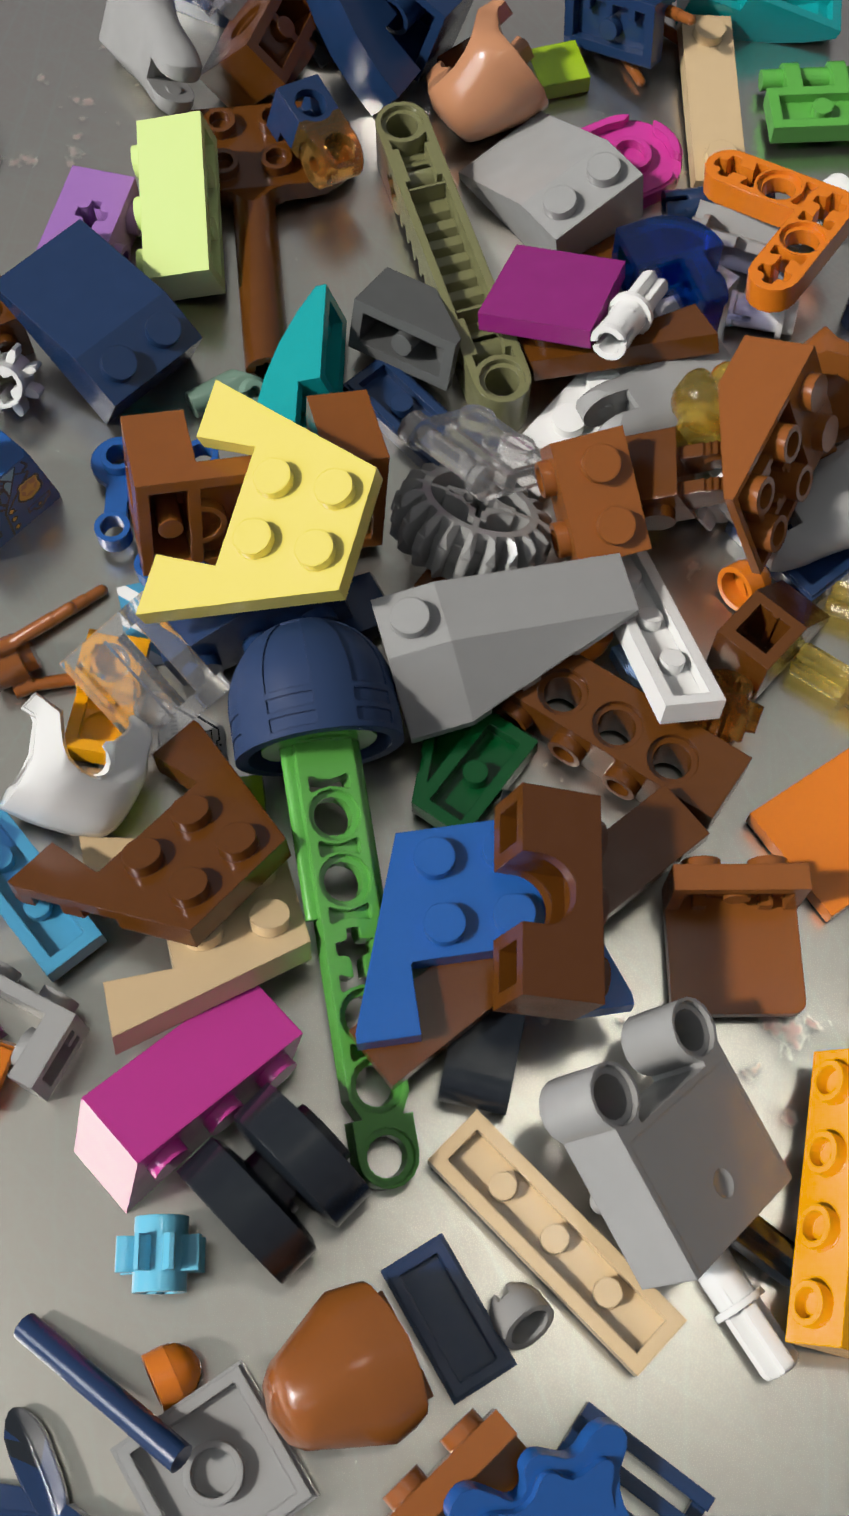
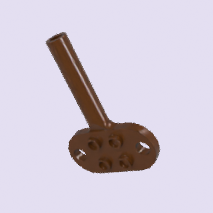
M295 101L297 108L301 107L303 101ZM272 103L190 110V112L199 110L202 112L217 138L221 206L233 210L245 372L264 380L276 348L287 330L276 207L285 201L327 194L343 184L354 169L356 156L355 136L349 121L338 112L330 135L291 149L285 140L277 142L266 126ZM326 143H335L341 146L334 151L318 149L319 146Z

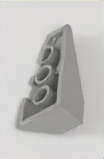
M620 553L434 581L370 600L412 743L477 724L490 715L495 706L519 690H527L541 680V675L571 655H579L639 614V606Z

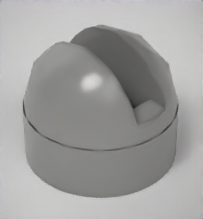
M509 1282L505 1284L509 1293L501 1299L495 1294L491 1298L489 1315L495 1331L505 1345L511 1350H519L528 1347L544 1335L553 1321L554 1310L543 1295L532 1285L524 1282Z

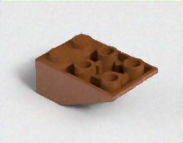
M744 335L718 383L723 491L725 503L751 571L761 575L772 552L776 553L781 549L786 538L788 521L797 503L803 502L807 498L813 483V472L823 452H829L834 446L839 422L837 416L833 415L827 393L828 380L826 375L822 374L815 345Z

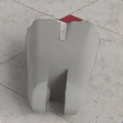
M107 0L99 36L100 42L111 52L122 67L143 86L151 100L161 111L168 115L190 112L195 95L188 83H195L199 80L203 66L193 43L178 20L174 0Z
M718 338L719 353L643 364L632 371L591 388L577 400L575 408L585 426L596 427L602 425L598 431L623 425L625 436L676 426L686 441L721 438L718 383L732 357Z
M849 439L838 445L836 452L819 460L813 472V483L807 498L803 502L797 503L788 521V525L791 524L793 528L787 530L781 549L776 553L772 552L766 563L771 572H784L803 567L849 548Z

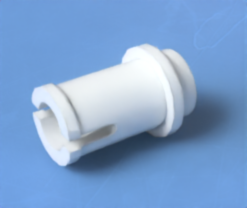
M732 289L725 326L775 333L774 339H780L781 334L792 336L799 301H796L787 310L768 313L752 307L746 300L745 293Z

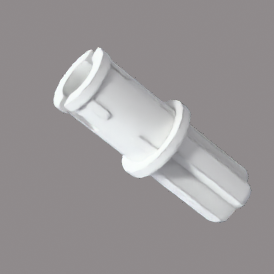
M655 270L643 271L628 291L618 293L611 300L608 307V315L592 331L590 337L591 342L598 341L592 348L600 357L612 361L620 359L626 353L634 338L638 334H644L651 327L654 320L653 310L668 291L666 279L658 278Z
M727 1248L698 1279V1282L719 1312L714 1317L717 1324L723 1321L726 1322L763 1379L766 1381L777 1379L796 1365L799 1360L798 1352L791 1343L785 1342L786 1334L760 1296L766 1292L762 1285L754 1288Z

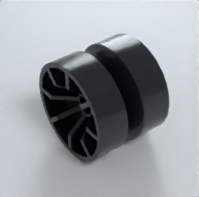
M267 1082L233 1115L238 1130L254 1150L246 1160L224 1142L211 1137L176 1172L254 1257L283 1285L317 1250L313 1237L295 1215L299 1207L292 1198L296 1195L325 1222L339 1227L372 1191L364 1179L347 1161L351 1157L349 1150L324 1122L306 1105L301 1104L297 1108L279 1090Z

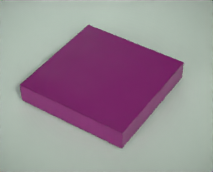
M516 244L478 311L479 330L591 349L594 341L591 342L590 340L592 331L607 316L609 304L618 294L625 280L626 261Z

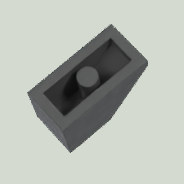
M386 267L354 299L348 347L392 365L442 390L448 391L452 386L461 337L436 288Z

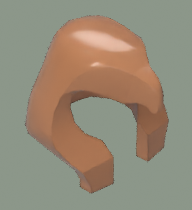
M492 0L478 9L471 38L464 53L453 68L445 67L444 63L440 60L430 69L426 77L428 94L434 111L465 142L480 141L515 128L548 107L549 102L544 87L528 66V62L534 57L529 43L520 36H517L510 43L502 33L501 25L513 14L504 0Z

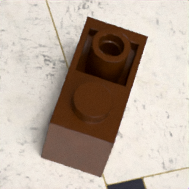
M783 580L757 589L717 631L706 663L710 670L751 702H754L826 625L831 616Z

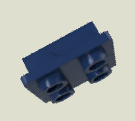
M565 0L564 42L576 40L580 48L651 69L662 59L665 10L676 0Z

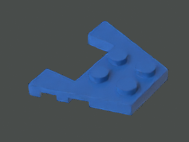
M494 820L395 833L355 1033L358 1051L421 1042V1029L412 974L413 969L493 958V940L522 921L545 923V904L534 885L519 876L494 872ZM605 945L604 957L608 959L611 967V982L608 993L605 996V1005L577 1019L631 1012L633 1009V994Z

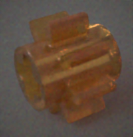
M713 669L711 672L726 698L723 711L719 719L692 722L728 744L733 745L735 741L738 743L742 742L745 732L755 734L764 706L755 703L758 692L753 690V683L746 676L729 669Z

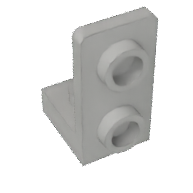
M0 960V998L42 1019L37 1028H29L17 1042L11 1055V1064L14 1066L9 1072L8 1077L26 1091L48 1101L90 1029L75 1014L79 1003L48 985H44L39 994L18 984L22 974Z

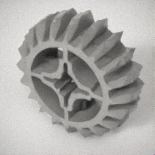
M442 461L439 466L433 463H424L421 469H411L407 478L403 480L400 490H396L390 509L393 511L389 520L392 523L389 534L398 541L397 549L404 554L412 555L411 564L414 566L426 567L431 570L432 578L441 576L446 579H454L544 565L552 547L549 528L552 518L542 511L543 504L539 500L528 498V490L513 486L509 483L508 477L499 478L490 473L489 469L485 471L473 469L468 463H464L462 467H459L449 461Z

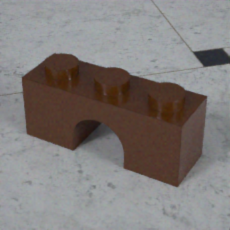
M522 782L495 806L494 872L519 876L529 881L539 891L546 909L544 924L522 921L493 940V1011L573 1021L605 1005V996L608 993L611 982L610 963L604 957V925L609 914V896L606 889L603 888L602 858L607 848L608 831L605 823L601 821L600 795Z

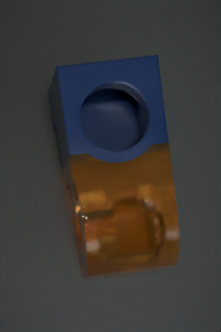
M316 74L276 88L266 126L277 142L285 140L295 156L300 158L304 172L311 184L318 189H324L360 175L364 165L361 144L319 75ZM304 97L301 107L297 108L295 100Z

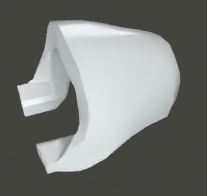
M35 692L21 707V710L29 714L32 720L28 756L19 775L6 789L0 802V810L25 822L71 836L103 838L115 831L123 822L145 783L148 773V756L152 742L151 730L147 723L134 715H130L128 718L129 726L126 731L114 741H105L102 748L106 752V764L101 772L92 775L82 770L69 755L65 740L63 710Z

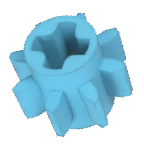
M148 1214L136 1216L134 1236H116L114 1273L132 1275V1294L167 1295L187 1293L188 1273H205L206 1237H202V1234H189V1216Z

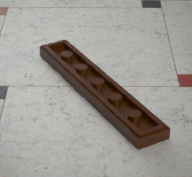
M666 784L607 829L608 843L602 858L603 888L606 889L609 896V914L607 919L668 872L673 864H678L703 844L710 834ZM493 958L432 966L413 980L421 1029V1042L361 1050L392 1091L493 1011ZM356 1024L349 1030V1036L357 1045Z

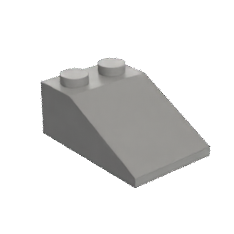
M542 111L458 172L459 179L525 246L581 254L643 217V174L608 140Z

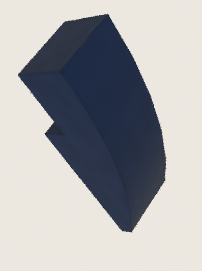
M307 0L314 22L331 57L350 88L372 116L384 106L399 98L420 73L419 67L386 28L397 15L386 0Z

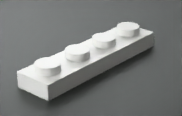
M647 550L623 556L622 560L639 606V614L614 630L659 724L719 719L726 703V698Z

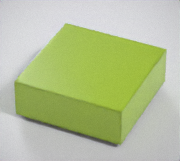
M576 40L531 48L534 57L528 62V66L544 87L547 99L589 91L591 76Z

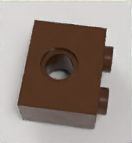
M244 0L234 11L203 67L199 79L227 107L254 105L265 97H274L276 88L292 83L298 77L316 49V41L311 36L316 28V24L307 0Z

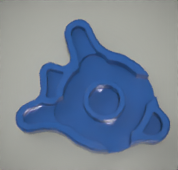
M597 1417L585 1425L574 1443L565 1450H553L538 1446L526 1448L520 1454L517 1462L519 1481L508 1492H501L472 1480H463L456 1483L444 1499L445 1516H630L623 1503L620 1491V1470L627 1449V1436L623 1428L614 1420L608 1417Z

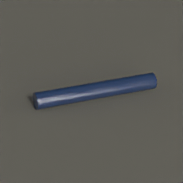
M35 1313L26 1315L18 1323L14 1330V1338L171 1473H175L182 1468L191 1455V1444Z

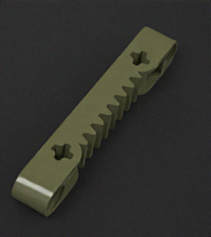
M406 101L393 102L384 106L378 112L375 119L376 155L379 173L395 213L400 215V223L402 228L406 230L408 245L412 244L414 261L418 260L419 274L421 278L424 277L425 284L437 289L461 337L455 373L474 422L479 429L487 434L495 436L513 434L522 428L528 416L532 381L530 369L516 336L479 330L478 311L495 282L428 115L423 108L415 103Z

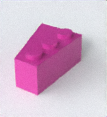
M259 985L184 1021L81 1098L74 1152L127 1214L209 1137L219 1134L233 1123V1115L267 1082L277 1088L289 1077L297 1066L293 1058L303 1033Z

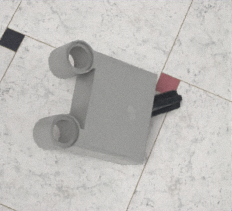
M684 997L628 1017L621 1032V1042L626 1059L637 1072L642 1075L651 1076L654 1080L641 1094L630 1072L618 1062L605 1061L554 1078L545 1084L539 1098V1111L544 1127L552 1138L565 1146L591 1194L589 1200L590 1207L595 1213L601 1214L642 1290L698 1280L729 1246L782 1286H791L795 1243L759 1216V1214L793 1177L717 1041L715 1023L704 1004L696 998Z

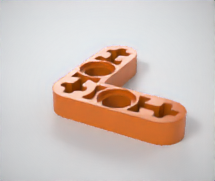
M722 150L714 153L707 159L704 170L703 192L709 200L780 228L752 261L748 269L745 290L746 300L757 310L768 313L789 309L849 236V192L742 151ZM783 193L789 195L790 198L777 200L768 198L765 194ZM818 219L824 220L823 226L817 223ZM802 244L812 247L814 251L798 253L789 250L787 247ZM779 271L784 273L783 280L777 279Z

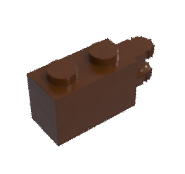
M676 426L625 436L647 530L671 528L676 524V521L696 518L697 508L714 506L725 502L723 477L695 479L696 473L712 471L716 468L722 469L721 441L716 440L714 442L709 441V443L702 442L689 445Z

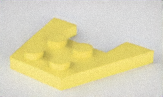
M215 380L196 437L206 448L252 455L216 566L156 554L135 615L145 624L346 600L383 481L377 467Z

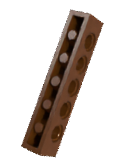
M427 568L413 587L447 579L441 576L432 578L431 570ZM580 654L569 656L541 675L539 682L525 691L519 690L492 709L496 714L525 733L528 732L547 744L552 755L561 762L572 767L581 765L599 776L603 785L619 798L624 800L636 799L639 802H643L666 784L707 830L710 829L739 785L752 760V757L692 721L659 724L644 692ZM555 698L565 699L575 708L566 712L556 711L548 706L546 702ZM607 730L617 731L627 738L628 743L622 745L610 744L602 739L600 733ZM658 763L672 764L680 770L683 777L678 779L665 778L655 770L654 765Z

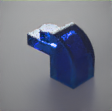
M676 215L654 216L617 227L611 259L626 261L625 280L621 286L623 292L631 288L643 271L655 270L657 277L666 279L668 283V291L662 299L674 296L680 309L696 304L716 332H718L724 306L728 303L729 293L725 278L717 271L724 243L717 234L698 221Z

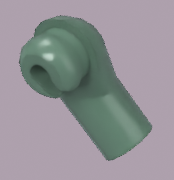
M231 369L184 392V396L194 416L200 418L204 415L215 380L257 402L263 379L243 371Z

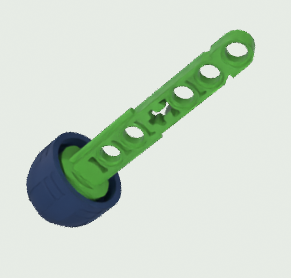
M298 618L280 623L258 636L249 645L235 669L228 694V716L235 765L240 771L253 775L284 777L305 922H313L340 1100L354 1121L344 1124L348 1150L351 1153L350 1164L371 1189H395L405 1185L415 1175L419 1165V1146L413 1112L403 1113L409 1094L408 1079L393 1091L390 1088L388 1099L379 1107L370 1106L359 1098L356 1090L358 1075L365 1067L374 1066L361 1050L358 1051L356 1043L349 1036L350 1029L345 1020V1010L352 1000L363 998L365 984L350 988L345 992L341 990L340 982H347L354 975L349 956H338L336 946L346 940L347 933H351L354 943L365 944L367 954L357 960L356 966L358 979L361 980L367 977L384 891L363 764L381 758L398 749L404 742V732L392 672L378 648L366 636L346 624L325 618ZM337 782L342 784V787L330 786ZM309 787H316L321 789H318L315 792H311ZM325 802L340 806L345 811L348 819V827L345 833L334 836L322 832L316 826L314 820L316 806ZM335 866L345 867L356 876L358 892L354 899L339 901L330 896L324 885V876L329 868ZM380 1136L394 1140L402 1153V1163L399 1170L389 1178H382L376 1175L370 1169L367 1161V1151L370 1144Z

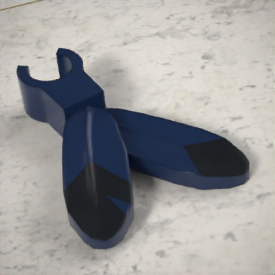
M23 1407L12 1408L5 1419L4 1441L8 1456L21 1486L0 1483V1516H90L76 1504H69L64 1477L50 1437L42 1422Z

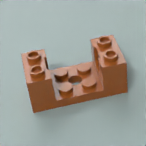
M367 389L307 396V430L377 467L383 478L362 548L380 546L383 542L390 456ZM183 409L120 416L129 508L143 577L149 576L156 554L199 563L206 561L210 565L216 566L252 455L196 461Z

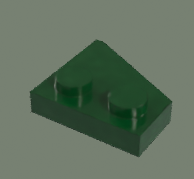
M493 711L473 726L423 740L419 773L416 776L411 802L412 812L436 828L484 821L500 801L503 789L508 790L537 753L538 740Z

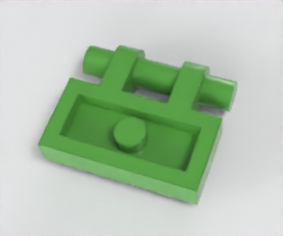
M844 60L827 61L825 67L800 68L798 62L781 63L777 69L760 70L758 89L760 92L766 91L763 107L770 144L849 141V66H846Z

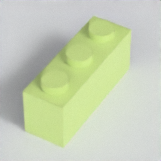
M200 110L136 121L137 145L131 146V162L134 173L139 179L140 196L134 197L133 200L135 220L142 232V248L136 251L137 268L161 287L172 301L226 293L217 138Z

